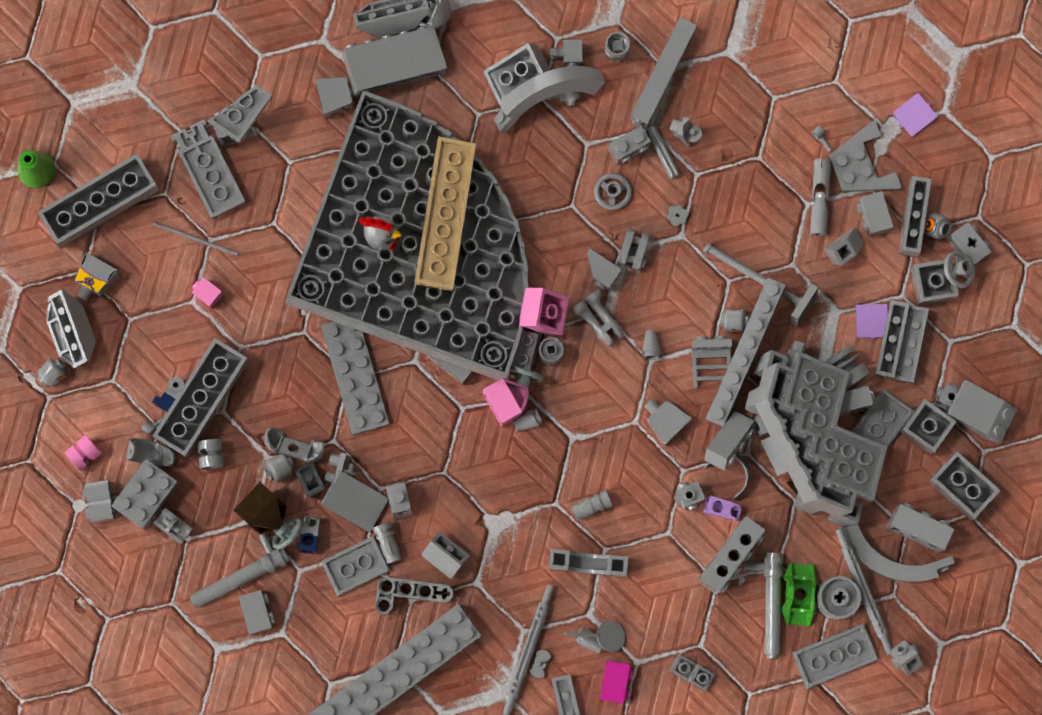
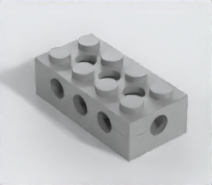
M744 517L697 581L715 595L719 592L723 593L730 585L729 578H734L741 570V562H746L753 554L752 547H757L764 539L763 533L765 529L749 517ZM740 537H745L748 540L747 546L740 542ZM729 552H733L736 555V561L729 559ZM718 567L724 569V577L717 574Z

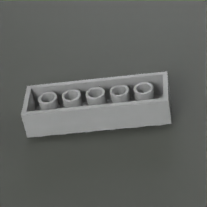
M135 154L38 211V214L56 244L63 248L159 191V188L138 154Z
M214 338L154 432L153 437L184 457L189 458L197 442L201 439L249 363V359Z

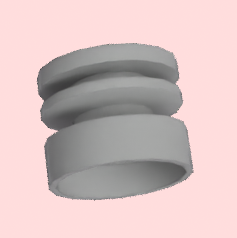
M853 346L838 351L825 361L828 364L850 372L846 390L871 374L864 363L855 366L854 362L859 358L858 354L851 358L848 356L855 351Z

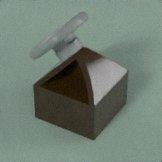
M261 482L233 510L260 535L275 532L272 545L277 550L290 545L297 538L303 526L302 520L299 518L291 519L288 522L284 520L287 506Z

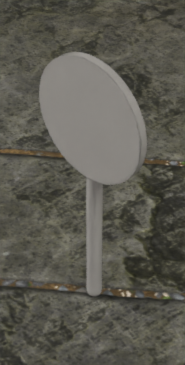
M614 621L602 623L597 633L567 631L564 633L568 636L597 637L601 648L608 652L620 650L625 642L623 628Z

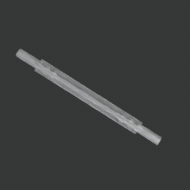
M838 528L835 531L842 546L843 556L853 580L861 592V599L876 635L881 639L886 654L889 655V651L893 648L887 636L888 631L852 544H849L843 528Z
M547 585L541 603L539 602L507 693L509 696L502 713L504 715L511 714L515 699L519 697L550 608L549 602L554 587L551 585Z

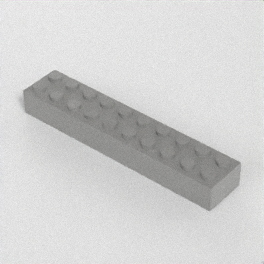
M457 604L308 715H376L479 639L481 635L459 604Z

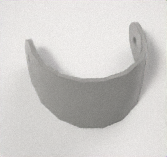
M130 438L125 459L138 463H143L147 459L156 466L170 467L174 462V452L168 447L150 440Z
M737 454L736 460L745 469L746 481L741 491L732 498L733 500L747 487L751 477L750 466L747 460L740 454Z

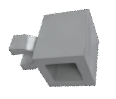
M563 40V49L550 48V59L563 58V67L582 66V40Z

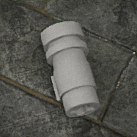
M604 489L598 495L595 493L593 497L577 502L578 504L571 506V509L578 521L600 510L602 512L604 508L609 509L613 505Z
M391 522L373 528L388 564L402 559L398 544L393 535L395 534L394 530H391L393 528Z

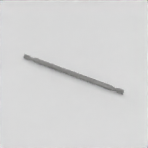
M152 222L154 226L238 256V252L165 225H160L157 222Z

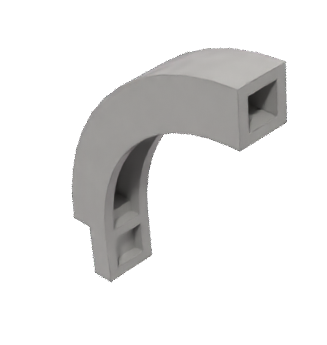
M568 66L544 72L527 80L510 92L499 103L502 109L494 117V121L499 131L506 133L518 118L535 104L549 97L568 92H583L595 95L605 83V80L598 69L586 66Z
M858 523L843 528L849 544H852L859 564L886 579L899 582L927 581L939 577L937 569L943 572L951 569L950 565L955 563L952 556L925 565L911 566L896 563L883 557L869 545L862 535Z

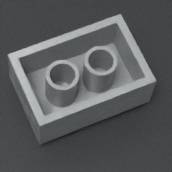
M958 451L954 452L928 480L937 491L970 521L974 520L1001 491Z
M145 459L111 506L140 528L146 530L180 483L151 461Z
M907 503L894 507L886 529L939 553L946 549L954 531V528L950 527V523L941 519L936 521L932 519L933 516L924 511L919 513L914 510V506Z

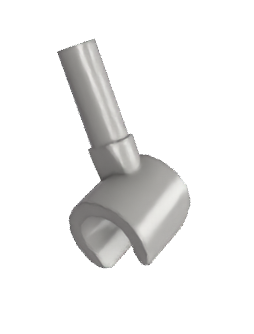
M817 126L813 130L812 136L819 140L829 152L832 148L825 138L822 137L826 131L821 126Z
M163 418L153 424L149 421L145 422L141 427L142 431L148 435L152 434Z

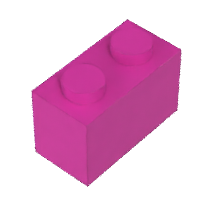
M606 661L600 700L624 704V700H628L630 689L626 688L627 681H631L633 669H630L629 664Z

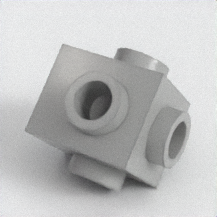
M946 384L943 388L939 387L935 395L937 398L935 403L939 405L938 408L948 413L960 387L955 384Z
M698 481L692 484L685 482L679 485V489L675 491L674 499L677 506H681L682 509L688 508V511L699 507L698 503L705 500ZM686 494H690L691 499H688Z
M905 640L889 651L893 658L891 662L897 670L900 668L907 676L923 665L918 649L913 644L910 646Z

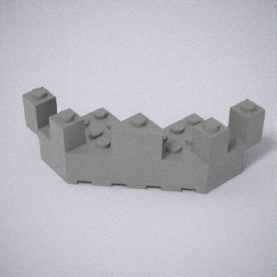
M774 350L759 356L754 374L762 378L759 387L749 392L745 410L760 415L770 437L762 440L761 443L777 475L788 472L798 491L794 508L808 514L819 511L829 513L828 521L844 528L859 523L863 504L855 502L856 496L869 502L874 501L887 446L837 426L850 372L801 352L795 354L792 368L787 367L789 357Z

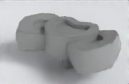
M538 650L536 652L535 663L529 671L534 678L541 679L545 677L544 668L546 667V662L552 658L548 651Z

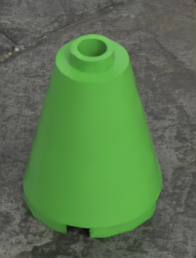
M26 150L19 156L17 174L25 185L31 188H41L49 184L54 177L55 164L53 159L43 151Z

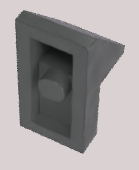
M312 462L294 470L308 498L326 489Z

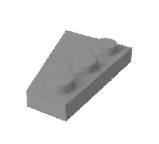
M257 85L237 98L238 100L230 106L222 109L215 117L210 118L208 123L240 143L272 99L271 94Z

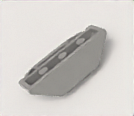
M380 0L368 3L358 12H354L353 18L356 29L376 38H381L386 35L398 34L405 30H414L430 9L427 0Z
M61 289L48 297L49 305L46 322L59 357L73 368H77L90 361L96 340L83 305L67 291Z

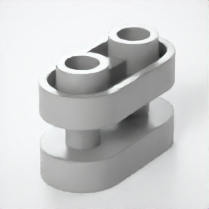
M628 228L617 264L624 266L625 262L628 261L633 263L631 269L639 271L640 267L644 268L647 257H644L645 249H650L652 239H649V234L643 232L641 238L634 236L635 230ZM631 243L638 245L635 256L628 254Z

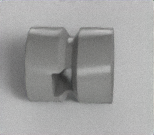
M622 32L611 33L605 42L604 52L606 57L613 62L623 61L629 52V38Z
M554 337L546 338L540 343L538 356L543 364L548 366L556 365L563 357L564 347L558 339Z
M209 439L197 442L198 453L201 454L199 469L207 470L225 467L224 456L220 454L223 451L222 439Z

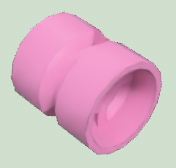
M86 434L77 441L76 446L72 445L65 451V454L80 471L89 464L90 459L94 460L102 454Z

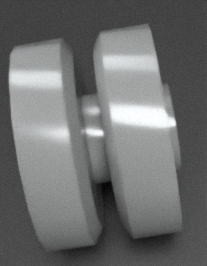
M835 576L822 582L817 588L815 595L816 606L819 612L826 618L833 620L845 619L858 610L861 602V592L857 584L850 578ZM835 595L840 596L839 602H837V599H834Z

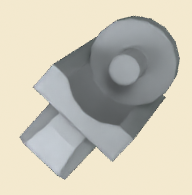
M683 117L682 121L673 119L670 130L674 132V137L680 139L685 146L690 147V142L696 143L702 139V130L698 126H693L689 118Z
M344 453L340 455L331 454L329 465L336 466L337 469L335 474L327 472L324 482L331 485L339 470L351 477H358V473L353 472L355 465L349 463L351 457Z
M166 508L163 509L158 518L153 522V524L179 544H182L193 530Z

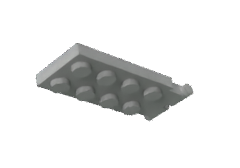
M203 119L189 126L192 133L188 134L183 129L170 137L173 143L178 142L181 148L178 153L211 219H214L246 202L213 136H208L204 128L207 127V124Z

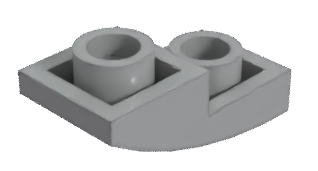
M681 654L677 655L669 670L703 691L707 690L715 675Z

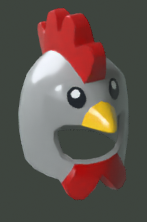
M379 215L359 218V222L364 226L365 240L372 248L377 250H393L396 248L397 240H399L401 234L395 229L388 217Z

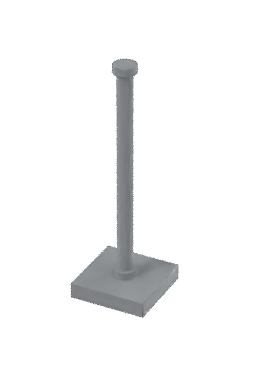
M707 243L703 252L712 254L763 286L765 285L767 278L712 246V243ZM811 283L804 296L800 298L787 290L785 291L783 298L794 303L796 307L791 315V324L795 327L799 326L818 294V287Z

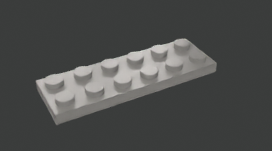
M334 321L321 325L352 435L390 425L363 332Z

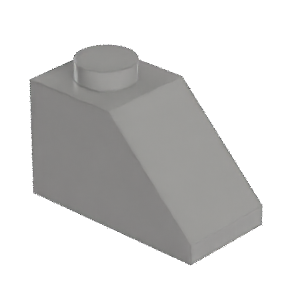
M589 249L587 257L592 281L595 282L594 286L602 291L604 289L609 291L622 269L592 249Z

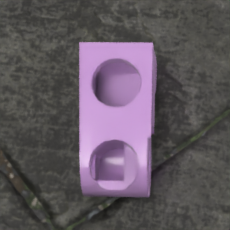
M708 496L702 514L739 521L742 506L731 501Z

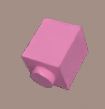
M204 277L201 281L197 280L192 287V294L211 309L223 296L222 291Z

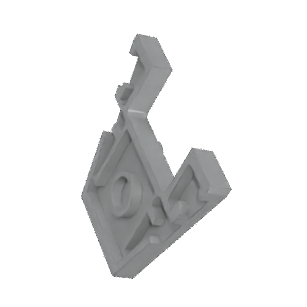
M875 120L828 156L841 192L902 189L896 172L881 178L876 177L863 143L881 137Z

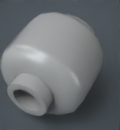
M278 454L266 461L264 470L271 481L280 482L292 475L294 463L290 457L286 458L285 455Z

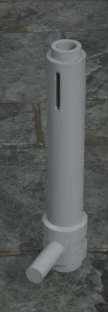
M260 535L259 538L266 554L261 556V559L193 593L190 599L194 607H202L268 572L276 571V568L279 566L282 568L287 565L286 563L290 559L285 549H273L267 535Z
M766 553L764 563H744V570H764V576L766 577L765 654L766 658L778 659V655H780L781 578L783 577V570L781 568L782 564H784L782 553Z

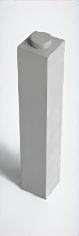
M682 17L679 18L631 114L630 121H632L634 126L648 127L696 30V24Z

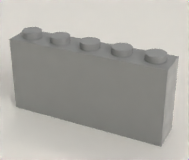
M421 26L416 31L410 32V30H405L396 36L386 35L380 40L374 41V39L363 42L364 44H350L342 52L355 97L360 96L363 90L372 93L442 75L447 70L435 28Z

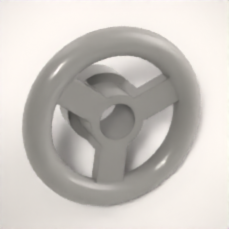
M606 174L595 184V199L605 209L619 210L626 206L631 199V185L620 174ZM608 179H617L621 181L623 184L619 185L617 182H610L606 184L605 181ZM600 187L606 190V194L610 197L609 204L602 200ZM614 188L617 192L612 194L610 189ZM626 189L624 200L619 204H615V198L620 195L621 191Z
M952 251L946 256L944 261V273L952 285L958 288H966L973 282L975 267L967 254L962 251ZM955 257L956 265L954 270L950 272V261ZM962 275L967 280L965 282H958L954 277Z

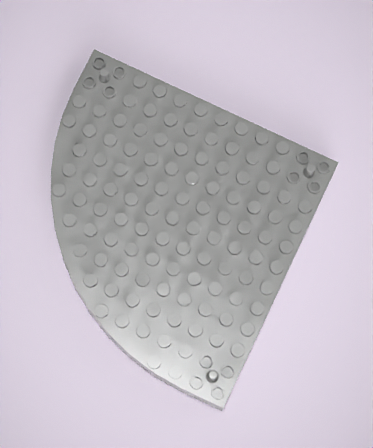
M363 90L287 294L285 304L498 381L503 378L506 379L523 329L519 325V317L524 292L528 288V266L525 257V245L522 242L519 224L511 210L509 200L503 194L493 174L486 169L482 160L474 155L453 290L414 284L438 136L454 140L458 139L452 135L453 133L439 126L434 120L424 117L422 113ZM379 215L388 217L395 229L401 234V237L397 240L396 248L393 250H377L372 248L365 240L364 226L359 222V218Z

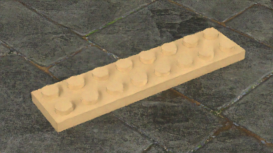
M438 136L414 284L453 290L475 154V143Z

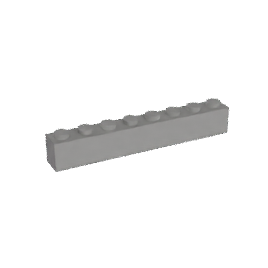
M767 278L706 420L723 427L731 416L787 289L786 285Z

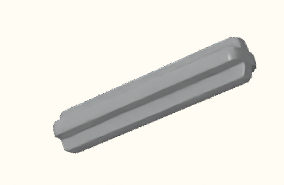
M655 126L648 128L646 133L671 179L677 177L679 171Z

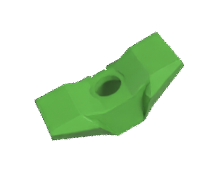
M789 563L783 575L786 581L785 604L781 608L786 624L811 626L817 610L815 588L818 585L815 566L813 564ZM797 589L805 591L806 596L803 600L795 598L794 593Z

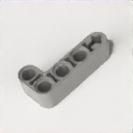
M384 577L378 583L375 608L380 614L388 615L393 610L395 597L448 603L453 599L454 593L448 585ZM385 581L392 583V589L389 592L382 590V584ZM410 584L412 587L411 592L403 594L401 592L402 585ZM424 586L431 589V594L428 597H423L420 594V590ZM434 587H438L437 592H443L444 589H447L450 596L443 599L441 595H436L437 598L434 599ZM386 600L389 602L390 607L387 611L379 609L381 601Z

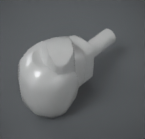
M568 92L549 97L547 100L559 98L560 102L565 101L568 106L575 105L580 95L579 92Z

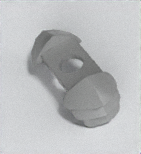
M270 427L265 432V445L275 453L304 462H315L323 458V442L312 440L309 445L284 437V431H279L273 427ZM296 445L299 451L296 453L290 452L288 447Z

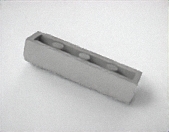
M890 301L876 376L886 380L914 384L929 308L913 306L910 303Z

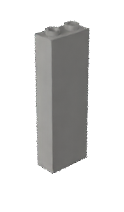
M865 386L846 391L839 416L871 407L873 401H875L872 389L869 390V387ZM757 415L753 419L755 421L754 428L757 439L769 436L760 415Z

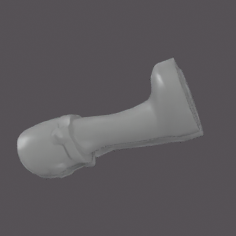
M597 289L585 301H581L570 311L574 315L583 317L597 334L596 337L610 347L614 343L607 334L609 329L618 339H621L624 335L619 327V322L608 314L600 302L602 292ZM587 304H588V305L597 313V315L602 319V321L604 322V325H603V326L598 322V320H597V319L594 317V315L591 313V311L589 310Z

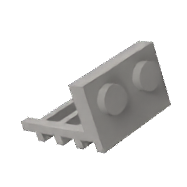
M700 336L692 341L693 389H697V381L723 380L724 376L697 377V370L728 369L731 362L730 349L732 347V339H727V336H716L715 339ZM726 358L727 365H696V359Z

